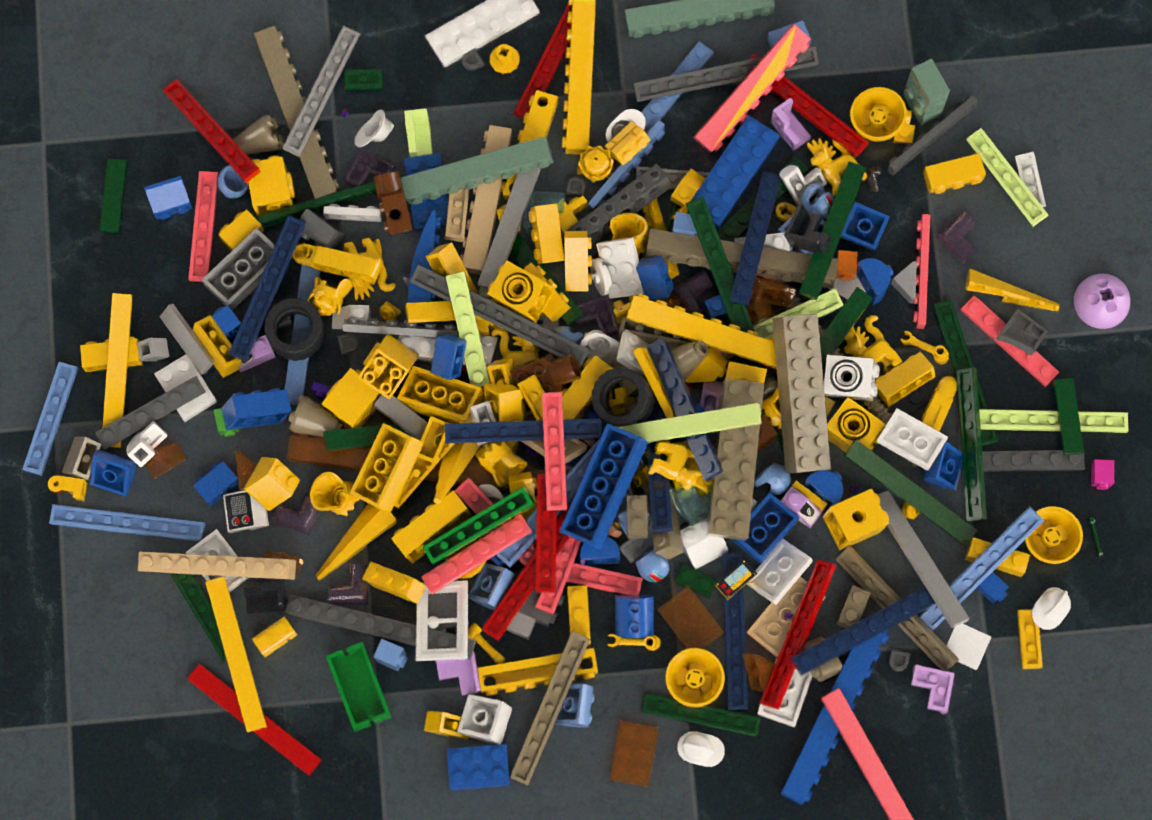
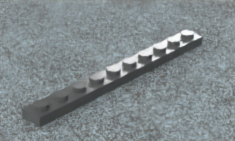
M816 46L809 47L803 54L799 52L796 56L797 61L791 67L787 66L783 72L819 65ZM763 57L633 83L636 101L640 102L742 81Z
M418 264L410 282L451 302L446 277ZM469 290L475 315L559 357L571 353L577 359L580 368L582 367L590 351L589 349Z
M291 594L289 596L285 610L287 615L416 646L417 625ZM428 628V649L457 648V635ZM468 638L467 656L469 660L472 658L476 640Z

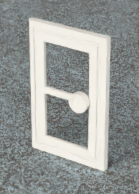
M453 581L436 592H457V618L438 619L435 616L428 618V594L431 593L426 586L417 604L416 661L467 659L468 581ZM457 622V648L428 649V626L434 629L438 627L439 623Z

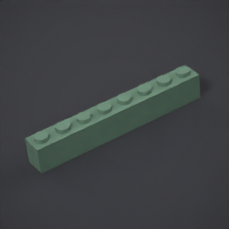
M679 0L625 9V21L628 36L639 38L644 34L651 33L657 35L662 33V31L670 30L674 32L680 30V28L688 27L692 29L699 25H714L721 21L732 22L739 18L750 19L757 15L768 16L774 13L775 4L774 0Z
M546 136L405 176L401 178L405 199L409 204L416 205L426 199H438L444 194H455L465 188L473 189L483 183L490 184L495 182L496 179H508L517 173H529L531 169L538 167L546 168L554 163L549 142Z

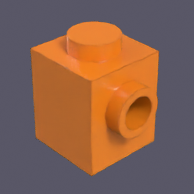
M838 251L836 279L841 281L855 279L858 252Z

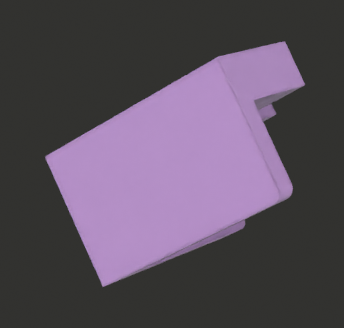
M789 98L773 110L771 124L794 151L810 140L811 136L791 113L793 100Z
M474 651L471 660H435L439 680L459 677L462 696L481 693Z
M915 665L912 671L911 685L930 689L927 709L946 714L955 673Z

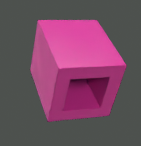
M1094 460L1091 463V486H1097V489L1100 490L1109 489L1114 484V460Z

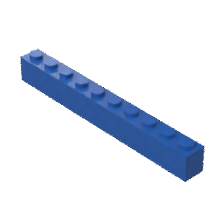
M887 631L851 649L831 690L832 692L839 688L852 711L856 705L853 702L855 696H860L864 686L861 684L864 678L868 679L873 670L870 665L873 660H878L881 651L878 649L881 643H886L890 635ZM825 705L780 794L800 805L804 801L809 802L813 793L810 789L813 784L817 785L822 775L818 772L821 766L825 767L830 758L827 754L830 748H835L839 740L836 738L839 730Z

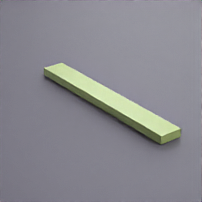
M754 403L617 428L637 435L650 443L762 424L760 404Z
M979 409L981 430L1060 431L1057 411ZM1078 411L1081 432H1128V413Z

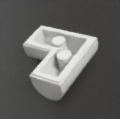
M789 165L780 172V177L796 205L801 204L803 194L811 184L816 183L823 187L827 184L822 172L818 168L813 169L805 177H803L799 168L795 165ZM817 189L812 192L811 196L817 192Z

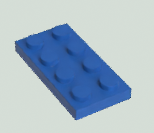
M441 153L404 158L406 176L443 166ZM447 194L441 195L438 199H426L420 204H411L415 231L424 229L432 210H436L438 217H441V227H446Z

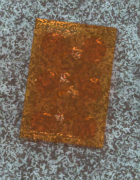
M689 586L658 609L687 649H704L724 634L723 630Z
M620 721L610 775L611 781L649 787L659 728Z

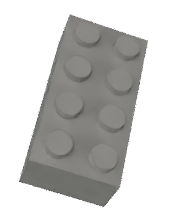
M256 228L202 279V282L215 297L233 310L258 286L275 245Z

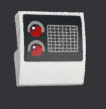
M246 491L223 495L228 533L247 529L255 530L269 526L267 510Z

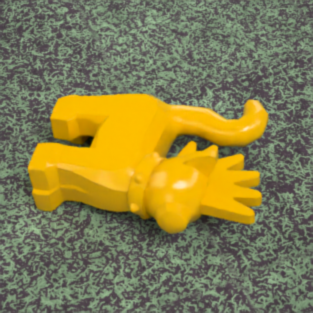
M818 139L817 144L815 140H812V145L807 143V147L814 155L811 158V164L820 169L825 179L832 185L833 195H836L848 162L858 163L850 152L833 139L834 146L842 154V156L835 160L831 158L835 155L836 151H831L833 146L828 148V141L822 144L821 139ZM864 173L862 180L866 179V173Z
M370 238L362 239L363 247L367 250L359 254L353 242L344 243L345 252L374 258L382 263L378 278V285L381 290L390 292L395 288V283L386 284L387 270L383 263L379 239H376L374 242ZM348 277V280H350L354 287L356 301H358L359 294L362 300H364V293L370 297L368 289L374 292L371 285H374L375 282L372 283Z
M870 315L866 318L864 325L866 330L874 336L875 342L866 348L864 344L869 339V337L864 338L866 332L860 334V327H857L856 332L853 327L844 339L847 342L844 351L846 354L853 355V357L874 359L876 363L880 362L884 366L883 372L886 374L892 370V366L896 367L902 364V360L884 339L881 331L872 325L874 321L878 320V317Z
M496 328L492 331L491 336H501L499 347L503 359L512 358L514 367L539 358L538 351L540 349H538L537 345L519 336H513L512 339L516 340L513 345L523 348H521L522 351H510L508 349L509 336L507 331L503 328Z
M666 440L656 442L655 453L658 455L663 453L667 455L666 461L654 459L649 467L648 474L652 475L656 472L670 480H675L677 483L680 482L685 490L691 489L693 485L704 491L708 490L706 486H709L710 482L703 479L699 467H695V463H692L688 469L684 467L687 458L695 459L691 449Z

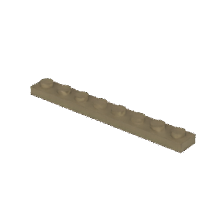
M851 546L847 547L836 559L865 591L871 593L872 599L882 609L901 600ZM917 615L898 624L942 671H948L959 660Z
M573 631L571 632L510 774L511 779L526 785L529 784L590 638Z

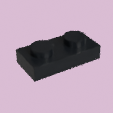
M918 388L888 407V412L894 414L895 410L899 409L908 415H912L927 404L929 400Z

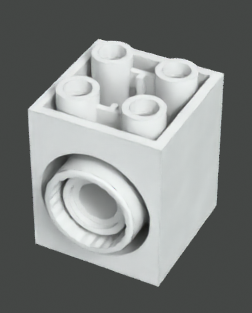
M827 355L824 379L825 396L873 401V397H877L878 385L875 383V377H879L878 364L874 359ZM847 374H852V379L844 382V377Z

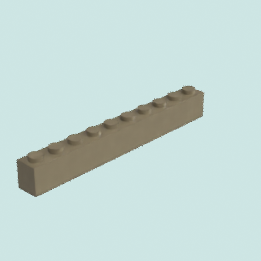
M275 26L258 31L254 35L287 125L291 131L306 98L305 96L301 97L299 92L302 91L300 81H295L293 76L296 74L293 63L289 64L287 60L290 58L287 47L283 48L281 42H284L281 31L277 32ZM313 129L300 155V160L315 199L337 193V190H340L336 179L332 180L330 174L333 173L330 162H325L324 157H327L324 146H319L318 141L321 138L317 129Z
M650 229L645 258L662 256L664 261L674 264L682 263L692 267L700 266L710 269L698 236ZM720 240L732 272H737L744 244ZM763 247L756 276L803 284L813 255ZM832 259L822 285L823 288L834 287L838 259Z

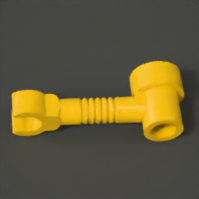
M904 331L905 335L910 338L909 340L900 339L903 345L916 346L926 350L933 355L934 361L937 364L942 365L948 362L949 354L944 346L934 347L912 336L909 331Z
M473 623L468 628V638L476 640L497 665L503 664L505 658L479 634L482 631L476 623Z
M615 634L608 635L616 639L614 644H607L610 647L638 645L655 651L661 646V640L656 635L646 638L618 637ZM650 639L653 640V645H652V646L649 645V640H650Z

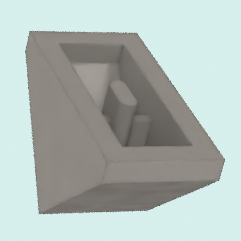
M914 261L895 276L891 283L909 303L914 302L916 293L917 262Z

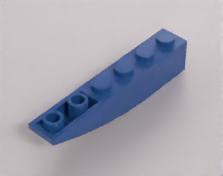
M432 210L415 251L409 279L408 303L433 302L437 299V295L410 282L418 264L432 270L426 256L436 249V246H440V235H437V230L441 228V217H438L436 210Z

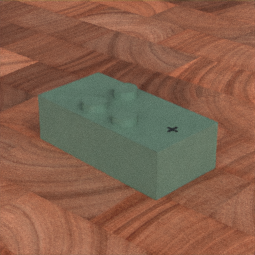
M930 59L911 69L903 96L920 126H923L941 116L950 90L934 61Z

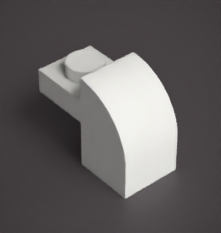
M154 421L151 422L142 432L138 431L131 439L126 449L127 455L142 467L155 455L154 448L168 436L167 433Z

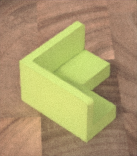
M427 109L404 111L410 157L432 154Z

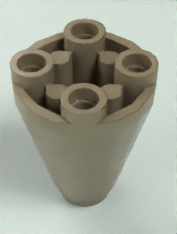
M268 114L262 116L233 140L246 155L277 151L282 149V146L285 144L283 135H280L277 129L279 128L277 119L275 117L271 118Z
M695 341L670 348L684 381L709 353V349L703 341Z
M303 395L297 401L298 407L296 411H292L288 419L291 422L289 430L299 434L323 437L324 431L344 429V424L310 397Z

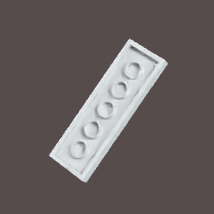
M487 0L425 35L445 68L461 59L474 48L477 50L538 15L539 9L533 0Z

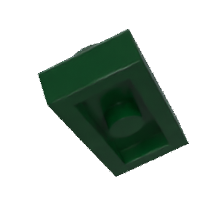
M382 69L345 70V90H383Z
M682 564L674 580V583L708 599L715 588V584L718 582V580Z

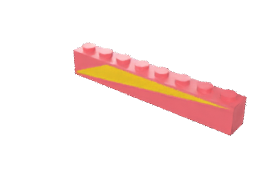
M795 24L791 25L693 138L708 152H713V150L717 152L723 145L721 141L726 136L729 138L736 130L734 126L738 122L741 124L748 117L746 113L749 109H755L760 103L758 99L763 94L766 96L773 88L771 84L775 80L778 82L785 73L783 71L787 66L791 67L797 61L796 56L799 52L803 54L810 46L808 42L811 39Z

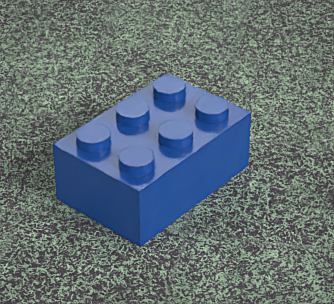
M279 388L271 389L268 392L257 390L250 394L235 393L221 408L226 430L280 424L292 412L287 390H280Z
M769 493L751 513L748 539H731V541L761 565L779 542L797 524L799 517Z
M506 744L447 749L449 786L451 791L510 786Z

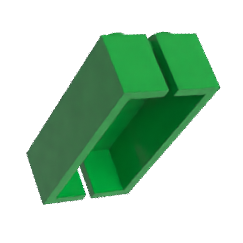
M363 642L347 647L346 650L349 655L345 656L343 650L326 656L355 732L372 726V721L377 724L392 718Z

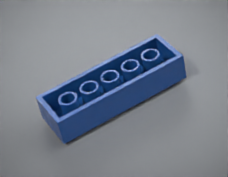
M749 115L691 200L693 201L704 196L717 231L725 222L780 137L779 134Z
M607 423L559 532L601 550L648 441Z

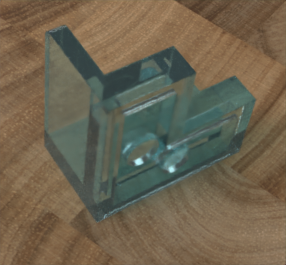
M533 191L524 214L523 228L525 232L530 233V229H533V225L529 221L531 207L557 204L558 213H563L564 202L567 203L565 193Z
M694 486L689 490H685L682 487L677 491L670 487V495L681 519L692 527L709 516L711 491L699 498Z

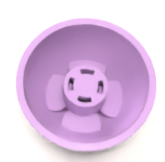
M1101 273L1087 277L1079 284L1074 294L1076 313L1083 322L1094 328L1108 329L1117 326L1126 318L1130 309L1131 298L1126 285L1120 279L1110 274Z

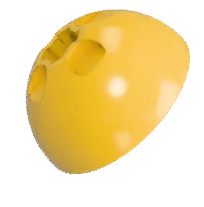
M875 87L863 91L856 97L852 104L850 115L855 130L862 137L871 141H885L893 138L901 131L906 121L907 110L903 99L896 92L888 88Z
M1050 506L1036 511L1044 521L1025 539L1030 553L1038 560L1048 564H1060L1073 558L1081 548L1083 541V531L1078 519L1071 512L1061 507Z
M699 648L683 650L673 657L667 667L666 684L674 699L683 705L690 707L705 706L719 696L724 686L725 676L720 661L706 650Z

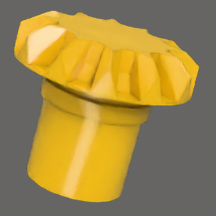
M501 44L492 51L490 64L496 72L498 71L502 74L511 73L514 69H517L519 54L513 47Z

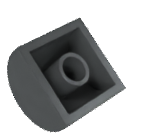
M306 209L300 218V221L306 223L301 236L307 241L310 238L314 240V246L334 249L345 236L338 228L312 210Z

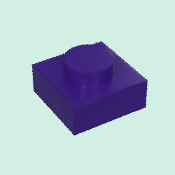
M313 382L311 388L315 394L314 396L323 400L326 399L331 387Z

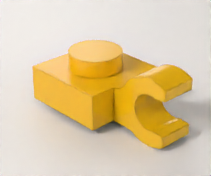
M907 110L905 124L901 131L894 136V143L906 145L913 143L915 125H910L912 111Z

